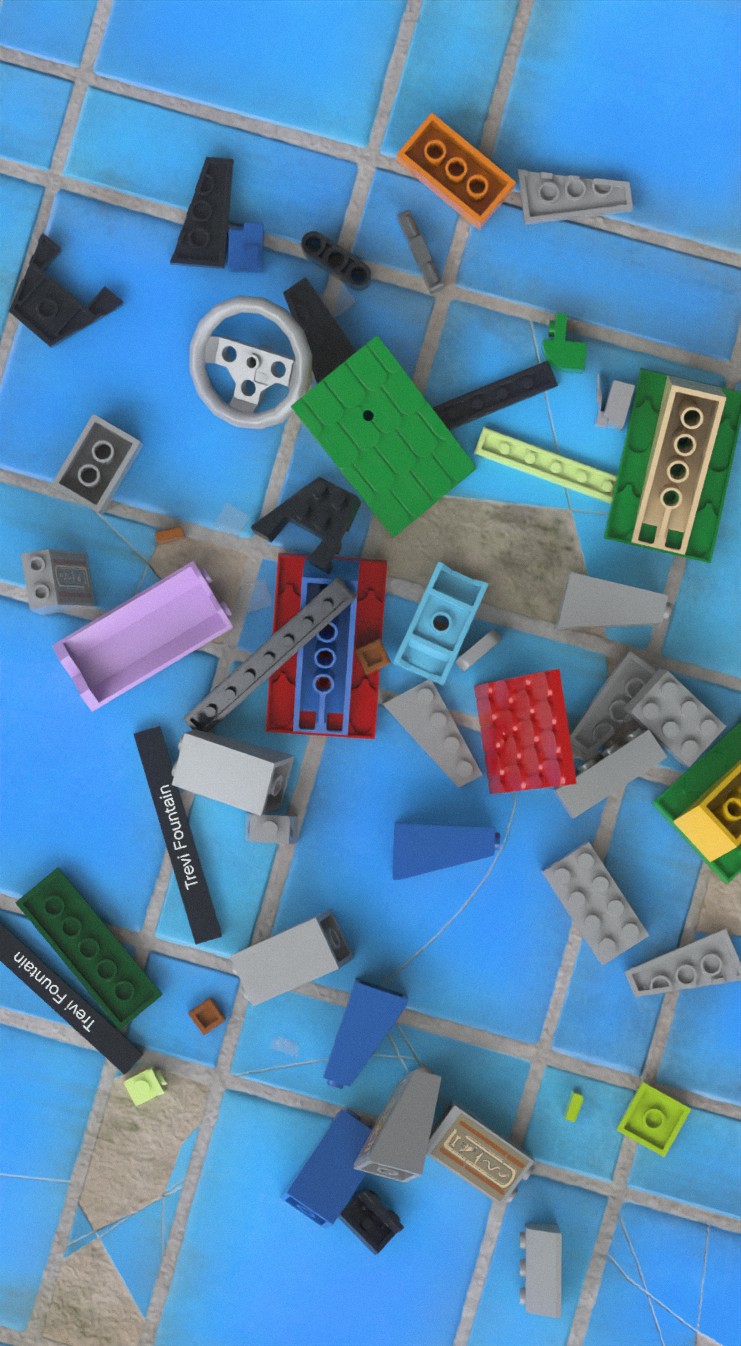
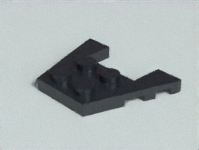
M42 233L9 312L45 344L53 348L124 305V302L104 286L87 307L82 305L45 273L46 269L63 250Z
M319 476L254 523L251 529L254 534L272 543L288 522H291L321 538L322 542L307 560L312 566L329 575L333 569L332 561L334 556L340 553L342 548L341 540L345 531L349 532L361 501L358 496Z

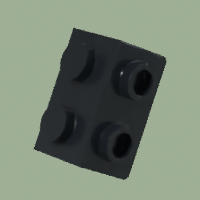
M364 1188L357 1192L345 1205L338 1218L374 1255H377L397 1233L403 1230L404 1226L400 1223L401 1220L395 1212L387 1210L380 1203L381 1199L374 1191Z

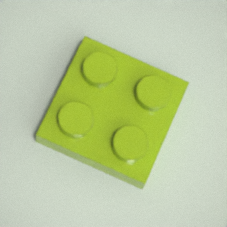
M642 1081L618 1123L616 1131L665 1157L691 1108Z

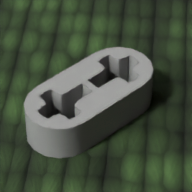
M492 629L460 656L455 663L464 672L503 638L495 629Z

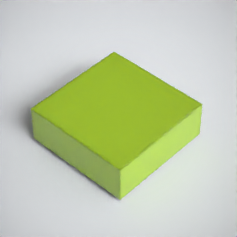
M572 1090L563 1114L566 1120L571 1122L577 1120L584 1100L582 1093Z

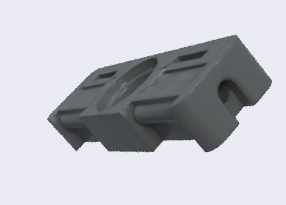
M410 209L398 214L397 221L430 294L432 295L443 290V282L439 277Z

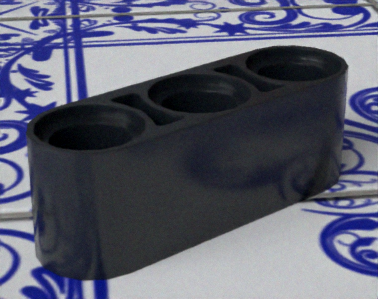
M310 231L303 236L301 240L302 252L308 260L355 291L365 290L370 285L371 271L364 262L317 231ZM311 240H317L322 246L318 251L311 252L306 248L307 243ZM334 255L341 256L344 260L343 264L339 267L331 266L328 261ZM355 271H363L367 277L363 282L359 283L353 281L351 275Z

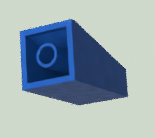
M394 823L393 880H401L494 856L495 850H500V833L495 832V827Z
M355 978L324 1071L323 1078L328 1079V1085L343 1089L344 1085L351 1086L405 1009L408 995Z
M341 1109L336 1114L279 1197L324 1229L334 1224L367 1173L353 1169L374 1126L370 1125L367 1127L361 1123V1117L349 1109L346 1112Z

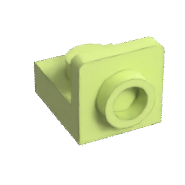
M154 1066L124 1081L135 1106L165 1093L166 1089L164 1086L168 1084L161 1070L156 1071Z

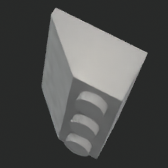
M525 1224V1232H520L519 1234L520 1249H525V1260L519 1261V1274L524 1276V1287L519 1288V1303L524 1304L526 1313L561 1318L562 1233L558 1224Z

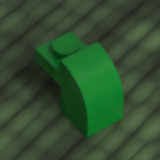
M556 313L555 319L549 321L548 337H553V340L543 339L541 343L543 356L552 368L560 372L583 374L587 343L565 341L567 314Z

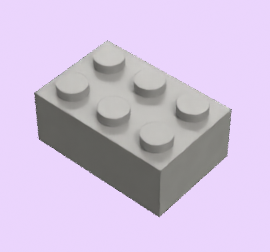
M93 414L51 485L102 516L142 449L143 444L141 441Z
M660 668L623 708L644 730L649 729L656 741L679 763L690 767L726 728L669 671Z

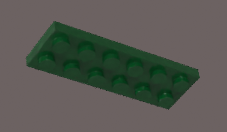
M59 867L15 902L119 1030L124 1028L163 995Z

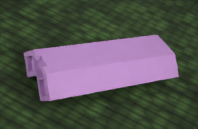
M194 561L190 562L52 645L59 661L72 678L80 696L91 712L233 628L228 619L232 613L225 601L218 602L208 585L212 580L205 568L199 570Z

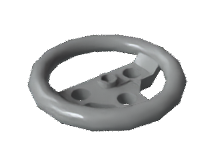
M239 295L217 303L198 322L189 347V371L198 396L215 416L235 427L261 430L284 422L294 413L290 406L307 393L312 382V353L304 330L288 310L263 297ZM242 312L261 314L275 322L290 340L295 357L276 352L268 345L257 346L228 336L212 335V332L225 318ZM229 346L236 350L237 356L235 360H231L227 355ZM278 361L285 365L286 372L284 376L279 375L276 371V363ZM206 363L225 366L230 372L236 387L234 396L229 404L224 402L212 387L206 370ZM248 380L255 384L256 390L254 394H250L246 389V382ZM276 383L288 386L290 389L288 395L275 408L256 413L263 402L266 389Z

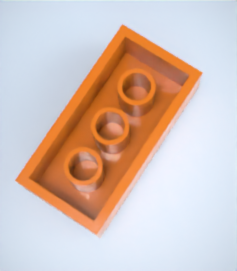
M432 112L396 154L397 163L478 230L482 229L515 189L516 181Z

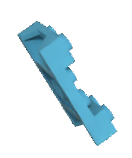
M438 561L393 664L443 686L488 587V583L471 579L453 571ZM435 617H446L449 621V627L443 631L437 630L433 625Z

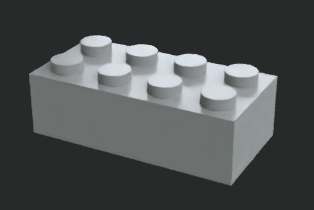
M640 728L633 730L623 737L626 742L622 745L612 744L600 752L603 757L599 760L589 759L578 767L580 772L576 774L577 784L558 786L552 790L570 818H576L667 758L649 729L643 731Z
M584 842L541 870L543 876L601 965H605L649 936L589 842Z

